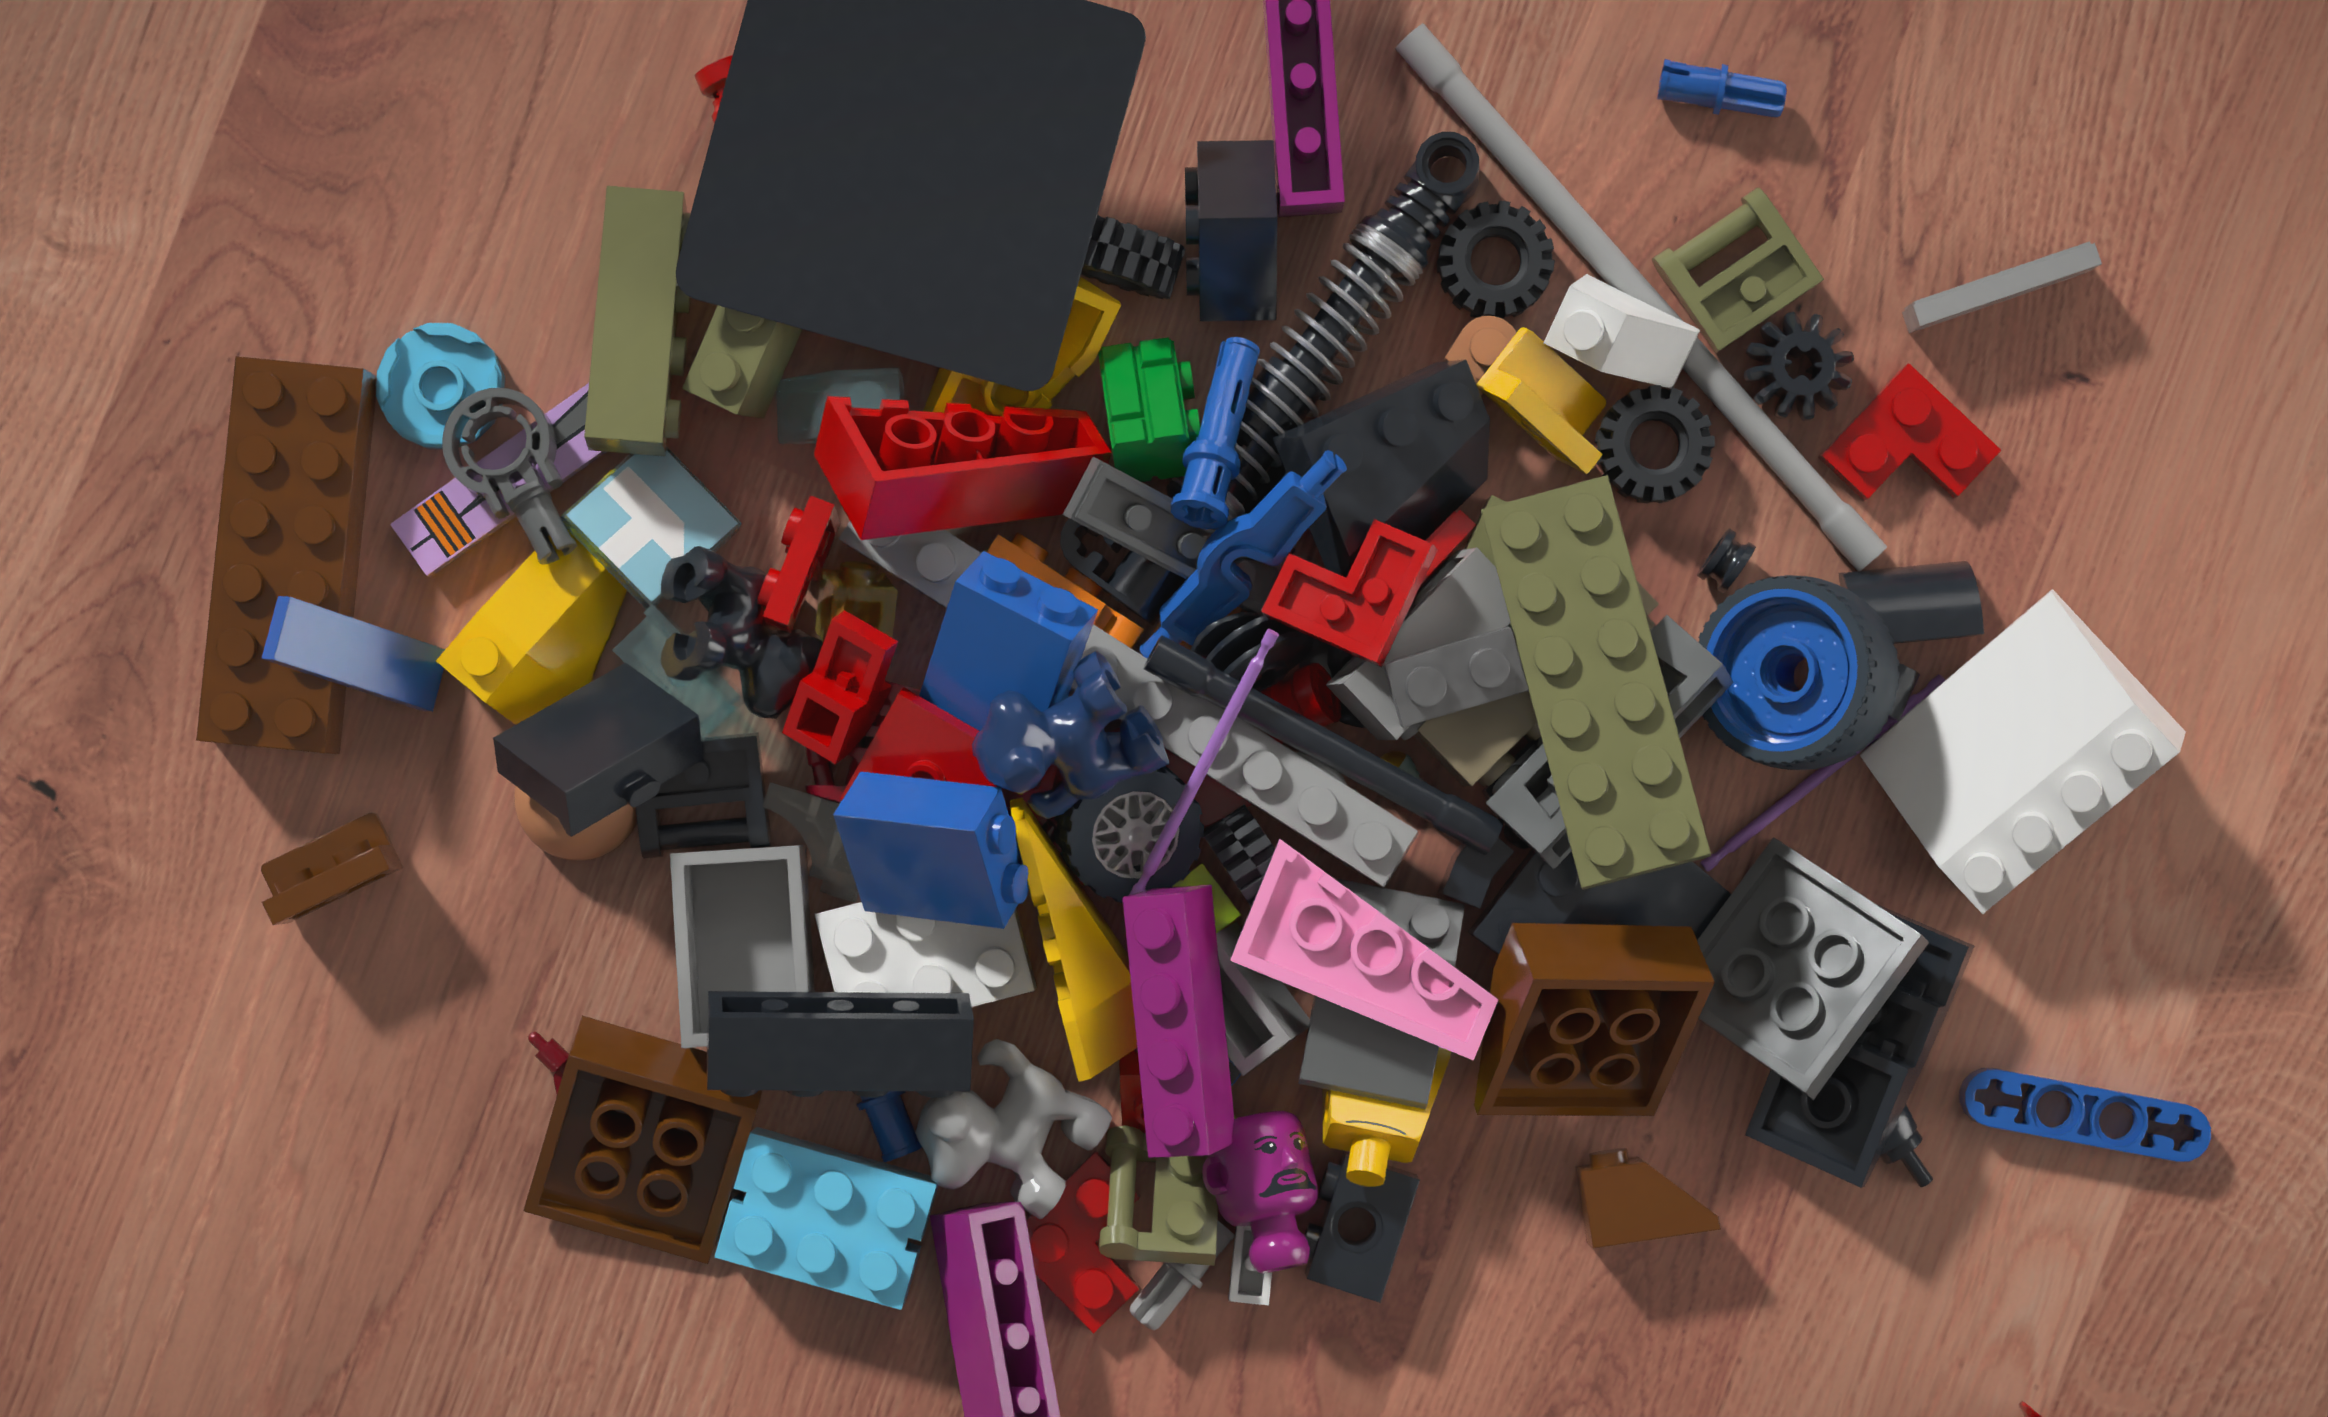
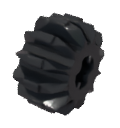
M1789 312L1783 317V332L1771 322H1767L1760 328L1762 338L1768 346L1761 343H1751L1747 347L1746 354L1750 358L1762 362L1763 366H1755L1744 372V379L1747 382L1765 381L1767 387L1760 390L1754 397L1758 405L1767 402L1774 395L1779 397L1775 408V416L1777 418H1786L1791 412L1794 402H1796L1798 415L1801 420L1809 421L1815 416L1814 400L1821 408L1831 411L1838 405V402L1830 388L1847 390L1851 387L1852 379L1846 374L1836 371L1835 368L1852 363L1854 355L1849 351L1834 354L1831 346L1838 343L1844 336L1840 328L1831 331L1824 338L1819 336L1823 325V317L1821 315H1812L1807 321L1804 331H1802L1797 314ZM1787 353L1794 359L1801 357L1803 354L1810 359L1812 366L1805 371L1812 374L1810 380L1804 375H1800L1795 379L1788 375L1785 368L1792 361L1785 359Z

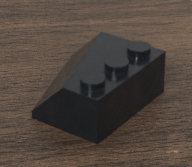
M1466 359L1433 363L1272 438L1286 473L1295 472L1303 477L1327 450L1332 451L1334 456L1337 454L1346 464L1347 470L1324 492L1326 510L1309 527L1325 568L1343 577H1347L1374 519L1426 540L1488 479L1490 417Z

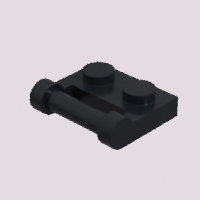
M759 732L701 738L703 760L662 783L659 792L653 798L636 807L640 849L644 859L663 857L664 850L744 842H749L751 848L771 846V829L766 803ZM745 801L746 817L661 825L658 809Z

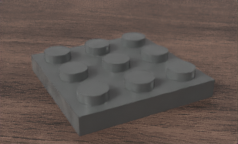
M1773 837L1697 940L1715 981L1698 1019L1814 1100L1929 942L1922 934Z

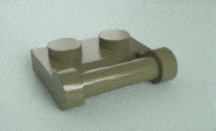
M1758 187L1741 198L1742 206L1674 252L1667 248L1652 258L1653 265L1660 277L1673 290L1715 353L1824 280L1773 203ZM1757 226L1763 231L1768 239L1767 242L1702 286H1697L1689 271Z
M1118 1126L1109 1129L1106 1133L1105 1147L1106 1154L1111 1157L1107 1226L1100 1231V1253L1112 1259L1214 1266L1218 1205L1215 1195H1212L1207 1190L1203 1181V1164L1207 1159V1155L1148 1158L1146 1133L1129 1126ZM1137 1161L1156 1162L1152 1233L1138 1232L1133 1228Z

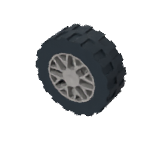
M1164 766L1152 773L1118 782L1107 794L1097 799H1079L1063 814L1054 817L1057 821V830L1054 831L1055 841L1062 849L1060 855L1073 873L1085 886L1090 887L1095 894L1103 898L1109 896L1116 902L1123 903V897L1128 896L1133 886L1138 883L1143 873V867L1186 784L1169 768ZM1193 799L1155 874L1147 882L1145 890L1172 887L1180 879L1183 881L1191 872L1189 868L1194 860L1197 861L1201 852L1199 848L1201 837L1204 838V825L1200 822L1202 811L1195 799Z

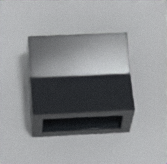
M1497 838L1487 855H1483L1461 844L1450 859L1438 892L1480 908L1492 877L1514 851L1499 838Z

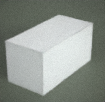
M1236 1226L1228 1299L1231 1302L1269 1306L1272 1272L1259 1274L1254 1269L1249 1256V1248L1253 1241L1251 1227Z

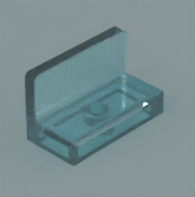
M652 604L643 612L647 617L612 651L624 663L632 666L697 713L700 721L701 738L709 737L744 704L742 692L720 668L713 671H704L700 678L691 681L675 680L668 677L660 663L661 652L665 642L673 633L687 634L662 607Z

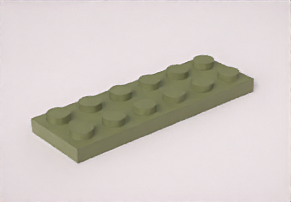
M1608 475L1481 509L1582 890L1710 857V848Z

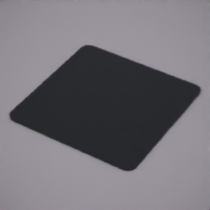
M747 0L676 267L678 286L687 296L714 305L1019 390L1034 391L1042 388L1049 382L1054 372L1144 50L1146 34L1142 23L1131 13L1087 0Z

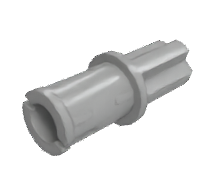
M1217 1221L1216 1257L1236 1236L1219 1221ZM1165 1262L1130 1305L1129 1311L1132 1316L1151 1330L1158 1329L1193 1285L1199 1289L1201 1288L1203 1283L1199 1280L1209 1269L1210 1265Z

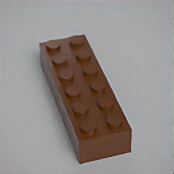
M235 356L196 741L340 754L346 686L261 658L278 596L293 597L354 618L377 381L376 375L363 368Z

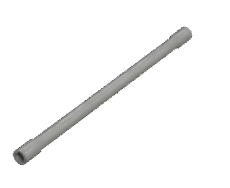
M1422 23L1397 45L1395 50L1432 91L1440 94L1608 285L1683 321L1466 77L1457 60L1426 25ZM1697 337L1682 369L1819 522L1823 533L1858 572L1861 571L1887 548L1886 544L1851 505L1841 500Z

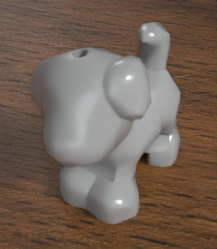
M995 1039L983 1046L977 1059L979 1065L1002 1067L1009 1076L1002 1101L995 1108H991L974 1091H954L952 1095L947 1097L930 1098L921 1111L915 1133L928 1157L931 1179L940 1187L957 1189L965 1185L986 1162L998 1164L1006 1169L1013 1170L1016 1176L1010 1189L1015 1202H1021L1025 1211L1038 1219H1042L1055 1207L1066 1187L1065 1180L1049 1167L1041 1155L1054 1120H1061V1129L1070 1141L1086 1150H1092L1106 1133L1112 1120V1115L1096 1101L1065 1090L1057 1078L1051 1073L1031 1064L1015 1045Z

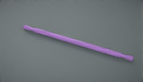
M1267 629L1261 640V647L1257 655L1249 663L1151 851L1138 883L1133 886L1129 895L1145 891L1147 882L1155 874L1259 675L1266 654L1274 646L1279 636L1277 632Z
M1938 674L1928 683L1927 687L1919 693L1913 694L1909 698L1901 718L1940 686L1945 679ZM1888 718L1887 723L1884 724L1882 727V731L1879 734H1876V736L1874 737L1875 739L1871 743L1878 739L1897 721ZM1856 755L1834 765L1819 768L1730 838L1719 851L1700 862L1702 867L1707 872L1712 870L1728 853L1740 848Z

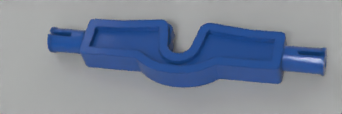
M1325 451L1323 456L1303 477L1295 472L1287 473L1250 513L1233 518L1223 527L1218 528L1203 545L1198 556L1197 569L1160 607L1161 626L1140 646L1141 654L1148 659L1161 635L1178 644L1184 641L1189 645H1193L1196 637L1208 625L1224 618L1245 601L1252 589L1251 578L1233 560L1243 556L1270 566L1281 564L1303 533L1326 510L1324 492L1347 470L1344 461L1337 454L1334 456L1332 451Z

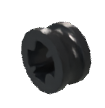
M1731 529L1724 533L1697 574L1702 580L1708 577L1715 579L1718 585L1717 590L1721 593H1725L1733 584L1756 548L1750 542L1746 545L1739 544L1735 539L1736 532Z

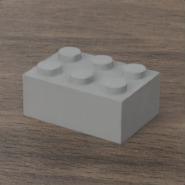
M806 845L670 854L681 1048L707 1047L708 991L815 992Z

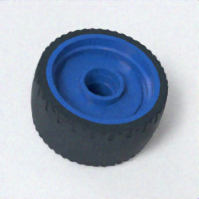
M1786 575L1758 580L1755 583L1745 585V587L1734 591L1733 595L1725 598L1726 600L1717 606V610L1709 616V621L1703 626L1704 630L1698 637L1699 643L1724 665L1734 682L1702 715L1717 738L1747 759L1769 767L1786 770H1810L1827 767L1845 761L1856 755V752L1866 748L1875 739L1876 734L1882 731L1883 725L1887 723L1888 716L1892 713L1893 704L1897 699L1896 692L1899 689L1898 678H1900V672H1898L1897 648L1894 647L1893 637L1890 635L1888 627L1883 624L1884 621L1881 616L1867 602L1850 590L1826 580L1807 576ZM1806 658L1809 667L1808 679L1803 688L1799 690L1794 682V671L1798 663Z

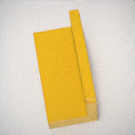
M1524 327L1520 328L1476 385L1555 459L1588 474L1603 454L1582 435L1606 406V399L1556 352L1544 344V341L1533 331Z

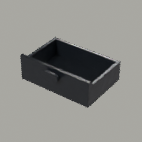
M627 663L618 666L493 737L498 773L556 816L570 837L627 804L632 807L641 805L659 792L662 783L703 760L699 715Z

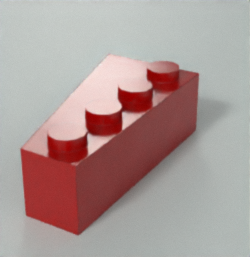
M827 396L814 456L860 540L1062 515L1092 458H1097L1109 464L1112 452L1088 413L1081 410L1005 406L1003 416H995L973 409L971 404L946 403L944 413L909 411L907 400L882 399L880 409L852 407L850 397Z

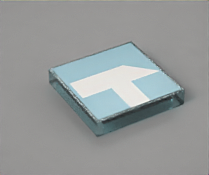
M667 446L666 456L628 455L561 515L567 530L648 612L664 599L661 595L662 575L667 563L672 558L684 556L696 546L716 552L742 526V523Z

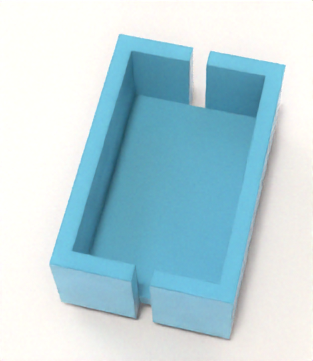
M756 1127L750 1132L734 1189L744 1191L746 1194L745 1196L738 1194L730 1201L714 1258L902 1310L921 1250L920 1245L913 1243L907 1245L908 1238L921 1241L925 1235L930 1218L929 1215L931 1214L939 1185L927 1174Z

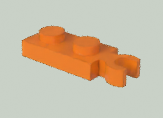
M1016 533L1010 542L998 534L987 550V553L1012 562L1020 570L1053 587L1067 590L1077 599L1098 609L1094 625L1133 649L1144 632L1143 628L1097 599L1102 588L1091 579L1071 567L1064 577L1043 564L1049 553L1023 535Z

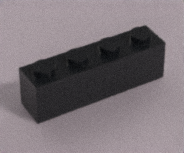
M708 991L707 1090H720L726 1095L735 1097L750 1096L759 1090H783L798 1097H813L822 1094L824 1091H852L854 1094L862 1097H880L888 1094L889 1091H917L920 1095L931 1098L947 1097L952 1095L954 1091L970 1092L974 1027L969 993Z

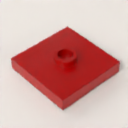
M903 687L895 698L840 799L843 800L860 772L996 786L986 779L980 770L977 758L973 756L972 743L979 730Z

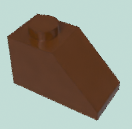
M1626 1148L1590 1153V1164L1575 1166L1586 1241L1592 1248L1721 1230L1719 1216L1639 1157L1629 1158Z

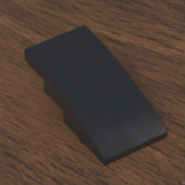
M1880 905L1878 906L1922 934L1929 942L1814 1100L1770 1070L1745 1133V1136L1860 1188L1865 1187L1897 1124L1950 1008L1975 947L1970 943Z

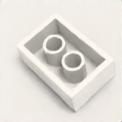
M862 902L815 914L834 992L969 993L971 1006L974 1007L1032 992L1037 988L1017 908L1004 929L864 911Z

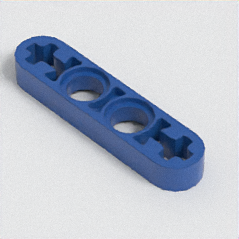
M1980 1068L1971 1072L1963 1080L1959 1090V1102L1963 1112L1971 1120L1993 1128L2177 1162H2189L2200 1157L2207 1150L2211 1140V1126L2207 1117L2197 1108L2174 1101L1996 1068ZM1990 1079H1996V1089L1998 1091L2022 1097L2020 1085L2022 1083L2029 1084L2030 1086L2022 1101L2023 1122H2014L2019 1109L2009 1106L1994 1105L1991 1109V1114L1984 1115V1104L1975 1101L1976 1090L1987 1089ZM2049 1091L2062 1092L2070 1103L2068 1118L2063 1124L2056 1127L2045 1126L2039 1120L2036 1113L2038 1100L2044 1093ZM2121 1102L2130 1109L2133 1116V1124L2125 1136L2111 1139L2102 1132L2099 1125V1117L2107 1105ZM2147 1107L2155 1108L2149 1120L2165 1124H2176L2179 1120V1115L2185 1114L2184 1125L2194 1128L2192 1140H2181L2178 1150H2173V1139L2164 1135L2147 1132L2148 1145H2140L2148 1128Z

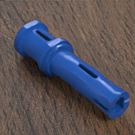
M1230 337L1227 338L1226 342H1221L1199 435L1196 441L1192 442L1184 451L1183 465L1187 470L1181 493L1176 494L1172 499L1171 513L1175 518L1192 527L1217 529L1223 527L1228 521L1229 508L1225 501L1230 481L1239 475L1241 467L1239 454L1236 452L1235 447L1260 352L1259 347L1255 343L1245 338Z

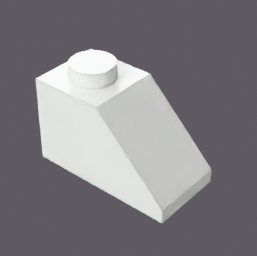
M1586 274L1569 286L1544 340V344L1600 372L1661 385L1671 389L1677 381L1700 330Z

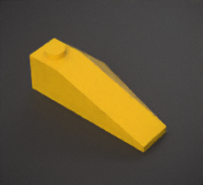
M1023 798L1011 800L1010 808L1011 815L1015 821L1016 838L1023 865H1026L1028 868L1027 881L1034 907L1037 906L1038 922L1047 961L1054 969L1055 974H1053L1058 996V1005L1078 1082L1089 1080L1137 1048L1128 954Z

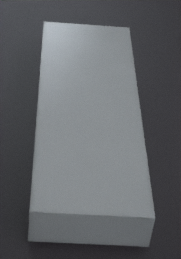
M2089 241L1914 301L1904 308L1905 311L1902 312L1908 332L1912 333L2088 273L2100 266L2102 262L2095 243L2091 244Z

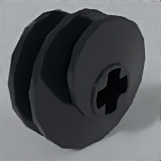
M1240 612L1208 625L1196 637L1190 650L1211 661L1220 671L1241 681L1252 658L1257 655L1261 647V640L1267 629L1277 632L1279 636L1274 646L1266 654L1263 667L1252 686L1253 689L1261 692L1280 682L1287 675L1288 671L1302 662L1312 650L1314 641L1311 636L1272 620L1265 615L1260 617L1259 614L1252 612Z

